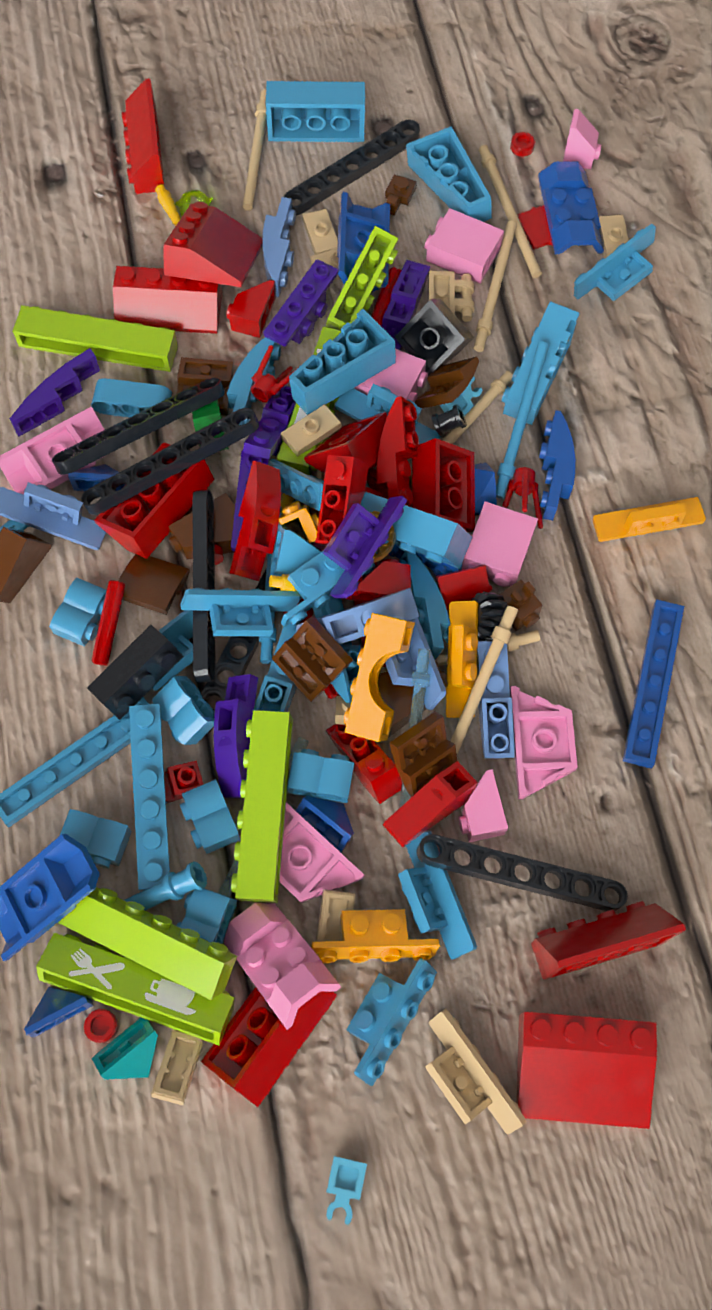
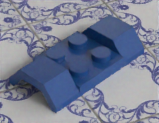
M578 161L553 162L539 172L538 180L555 255H560L571 246L592 245L598 254H602L604 247L600 234V220L593 191L589 187L585 170Z
M342 192L337 257L338 275L344 285L374 227L377 226L389 233L390 204L384 203L370 209L353 204L348 193ZM386 264L383 270L387 275L381 287L375 286L373 292L388 285L389 264Z
M61 834L0 886V931L6 941L1 954L3 961H8L27 944L36 941L77 907L76 904L95 890L100 873L87 848L69 835Z

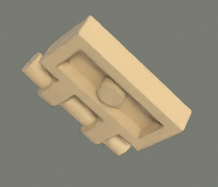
M429 271L428 301L441 298L454 314L455 312L462 314L464 322L471 321L472 313L475 311L474 301L472 300L474 283L472 282L471 275L466 273L461 276V280H455L454 271ZM455 293H460L462 299H455Z

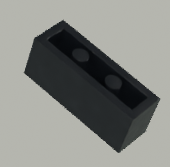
M150 625L87 689L121 720L129 712V706H135L184 656L164 635Z

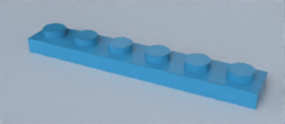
M143 697L136 705H148L149 703ZM129 712L121 720L115 715L0 793V817L8 828L129 745L131 743Z
M160 704L129 706L139 891H144L162 882L165 875L170 873Z

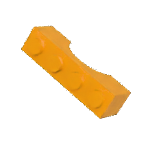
M372 613L371 618H368L366 621L364 635L367 637L364 648H361L357 658V664L360 666L358 676L354 678L350 689L353 698L351 706L347 708L344 715L345 733L377 742L388 740L394 710L384 702L380 695L378 677L382 666L389 658L399 653L408 652L415 622Z

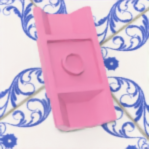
M91 406L0 455V468L15 492L24 495L28 482L35 485H44L51 490L69 480V474H58L52 458L59 452L105 429ZM94 461V462H92V463H90V464H88V465H86V466H84V467H82V468H80V469H78V470L92 467V466L96 465V461Z
M254 903L229 922L224 939L225 945L231 953L237 955L236 960L286 1029L293 1026L298 1008L318 992H336L341 988L320 958L276 904Z

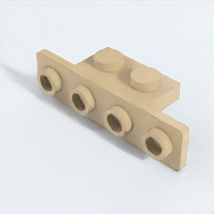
M447 1009L442 1010L429 1021V1025L447 1051L429 1063L425 1068L464 1124L470 1122L488 1107L506 1134L519 1129L526 1123V1119L522 1115L519 1106L509 1097L497 1075L489 1069L480 1056L477 1047L464 1034L457 1019Z

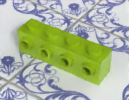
M377 226L374 227L327 319L325 327L341 331V328L347 322L351 324L357 318V313L361 309L366 311L370 309L375 298L371 294L375 286L381 287L387 275L383 272L386 264L392 265L397 256L398 250L395 249L398 241L397 237Z

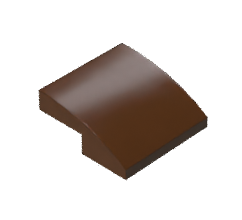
M478 357L442 365L427 377L430 388L417 397L415 404L424 409L452 403L472 380L479 363Z
M181 357L177 374L178 387L176 394L206 379L220 378L225 394L218 399L221 415L227 416L229 411L227 392L233 379L234 361Z
M135 554L118 580L125 583L122 600L167 615L176 594L180 595L190 569L152 556L146 559Z
M314 616L307 619L294 636L284 642L272 657L273 661L310 702L315 700L353 661L349 654Z
M436 711L389 742L396 768L410 797L415 795L433 777L458 761L456 746L447 740L444 717Z

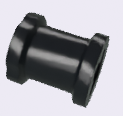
M458 404L453 405V409L445 413L432 415L434 427L440 437L446 436V432L458 427L465 428L467 426L464 414Z

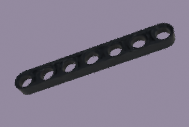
M411 119L398 123L285 193L284 197L301 201V204L297 206L292 205V210L296 211V215L303 214L406 150V144L419 139L420 125ZM413 130L415 133L407 135L403 131ZM387 141H393L396 143V145L387 146L384 143ZM373 152L376 153L378 156L375 158H369L366 156V154ZM350 164H356L359 166V168L351 170L348 169L347 166ZM330 176H338L340 179L336 182L329 181L327 178ZM315 187L321 190L316 194L308 191L310 188Z
M217 377L206 379L59 452L52 458L58 474L72 473L221 398L225 394L222 382Z
M242 408L87 489L82 494L81 502H83L86 510L92 515H98L254 433L259 427L255 412L251 408ZM251 419L248 423L239 425L243 420ZM226 432L223 436L214 438L217 434ZM201 445L197 450L190 451L194 446ZM176 458L172 463L165 464L169 459ZM151 471L149 475L140 478L143 473ZM126 484L121 490L115 491L120 485ZM101 497L98 502L90 504L95 498Z
M209 489L198 490L193 493V588L215 590L214 500ZM193 610V671L197 683L214 682L216 675L215 636H213L210 611Z
M266 569L255 589L265 591ZM259 636L230 637L216 664L214 682H207L201 693L205 701L213 695L220 697L222 701L225 700L228 683H221L218 680L219 674L228 670L233 672L235 676L244 675L260 643ZM236 646H243L247 649V653L244 657L238 659L231 655V650Z
M436 834L425 836L417 847L419 860L428 866L604 911H616L623 907L628 899L626 888L618 881ZM428 842L435 843L440 849V855L436 858L427 856L424 852V845ZM463 850L467 852L470 857L469 864L466 866L458 864L454 859L455 851ZM486 858H494L499 862L500 870L498 873H490L486 870L484 866ZM518 865L526 867L530 873L529 880H519L515 875V867ZM547 873H553L558 877L560 882L559 888L552 889L546 885L545 875ZM576 881H583L588 885V896H580L576 892ZM607 888H612L618 893L619 901L617 904H611L606 900L604 893Z

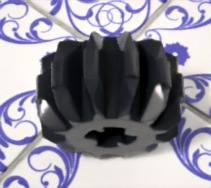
M492 592L476 593L471 601H476L479 604L478 639L493 641L491 635L495 626L499 627L508 604L505 602L503 595Z

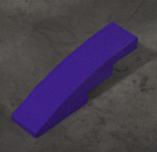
M406 260L392 290L391 301L382 322V328L395 340V349L400 351L402 346L394 337L415 316L431 267L410 260Z
M90 348L52 373L21 403L9 418L18 437L65 412L62 402L82 392L80 382L100 371L96 355Z

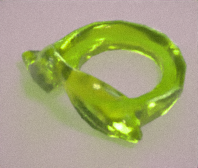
M200 190L185 192L180 200L175 202V205L179 206L180 216L182 217L189 207L191 197H196L197 202H204L208 206H211L210 203L213 201V198L206 196Z

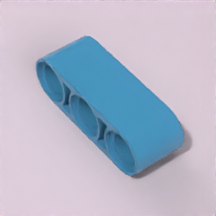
M102 378L96 383L91 406L100 414L131 417L172 397L173 393L169 388L162 385Z

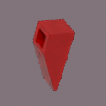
M327 456L315 543L328 544L351 506L356 503L361 504L365 493L369 464L350 456Z
M334 724L326 729V733L340 753L349 757L350 762H354L353 772L378 804L404 789L396 765L373 740L345 733L346 725Z
M456 761L433 777L383 822V826L404 847L466 804L478 782Z

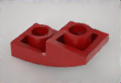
M197 760L167 767V770L164 772L166 804L183 799L182 793L204 785Z

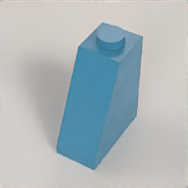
M278 524L267 580L269 581L270 575L281 576L282 574H291L322 551L284 524Z

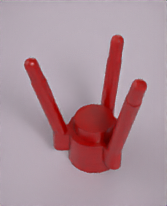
M269 345L257 372L251 378L255 382L250 388L252 394L264 403L268 402L273 395H276L281 388L290 382L289 376L293 373L291 372L293 367L289 366L277 378L271 374L263 375L274 349L273 345Z
M528 467L518 468L514 472L513 480H509L508 490L502 507L508 508L513 491H515L517 495L522 496V511L527 512L528 496L532 493L536 518H538V528L542 529L543 520L538 494L539 484L535 482L536 472Z

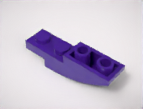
M284 386L266 403L258 429L249 435L244 442V453L270 459L272 455H278L283 442L281 432L288 428L296 402L292 399L291 387Z
M252 674L229 677L225 700L216 701L214 754L219 785L225 798H240L241 782L247 779V768H244L243 757L245 749L250 747V738L246 736V726L248 719L252 720L258 685V677Z

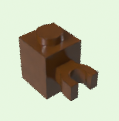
M519 580L499 594L503 595L508 606L518 609L512 624L515 631L524 626L529 628L540 619L539 614L543 604L534 595L536 589L529 581L524 583L522 580Z

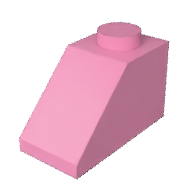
M574 109L563 162L578 161L583 168L591 169L593 160L599 159L602 144H597L599 132L579 109Z
M493 769L485 772L466 802L462 816L458 817L462 835L467 834L469 842L505 835L508 829Z

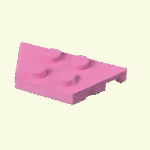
M510 686L518 799H524L571 774L578 768L572 710L560 705H553L542 697L536 696L535 698L519 691L520 688L516 686Z
M286 803L279 882L303 903L321 896L323 889L336 890L362 880L365 877L355 865Z

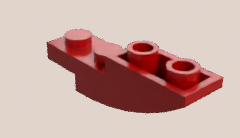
M399 396L396 397L388 413L380 438L377 459V484L388 489V499L403 496L407 499L405 505L411 507L413 502V494L409 487L411 467L407 459L417 457V447L419 446V438L415 431L417 411L413 403Z
M258 461L252 462L238 516L243 518L229 571L230 574L254 581L260 580L266 554L273 553L281 506L280 469Z

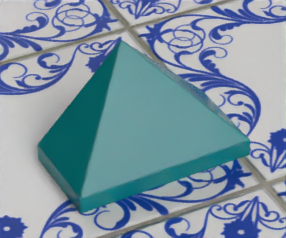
M139 1018L91 1058L100 1076L104 1080L149 1077L158 1034L149 1020Z

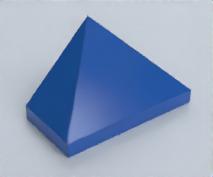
M487 463L475 464V515H480L484 502L497 505L495 472Z
M107 464L76 470L69 473L68 477L74 491H86L119 472ZM126 484L120 485L115 491L121 490Z
M305 796L296 809V812L340 853L343 852L354 834L343 803Z
M48 987L26 1024L24 1031L26 1035L36 1037L94 1005L85 996Z

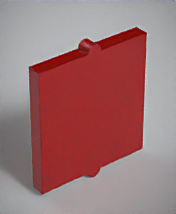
M544 205L537 208L531 207V210L517 214L533 250L547 245L553 246Z
M486 565L436 576L448 615L450 602L471 601L476 593L490 592L493 588L488 581Z

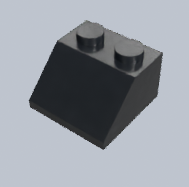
M441 298L430 299L394 338L408 354L426 360L425 372L429 376L453 359L474 336Z

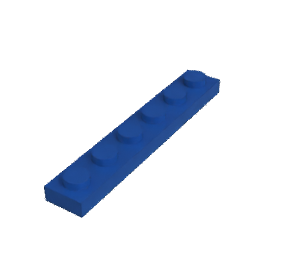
M658 599L653 604L623 762L650 769L655 766L684 612V606Z

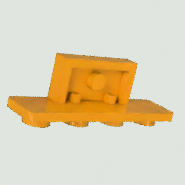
M693 497L593 516L592 521L598 540L603 542L703 524L706 517L699 498Z
M300 501L284 506L283 513H281L278 519L280 524L282 525L299 518L309 543L316 541L319 521L317 513L311 514L309 506L306 504L301 505Z
M454 601L449 604L448 686L446 688L447 718L461 717L477 677L479 604L476 601Z
M405 909L342 910L340 915L342 941L312 942L311 944L312 950L323 964L333 963L339 959H350L354 963L381 958L384 962H394L400 958H413L415 961H418L420 958L429 960L435 956L440 947L439 939H408Z

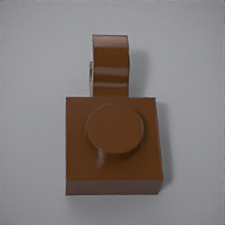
M396 174L393 175L385 191V199H387L386 203L390 204L391 215H396L400 204L408 206L416 190L417 181Z

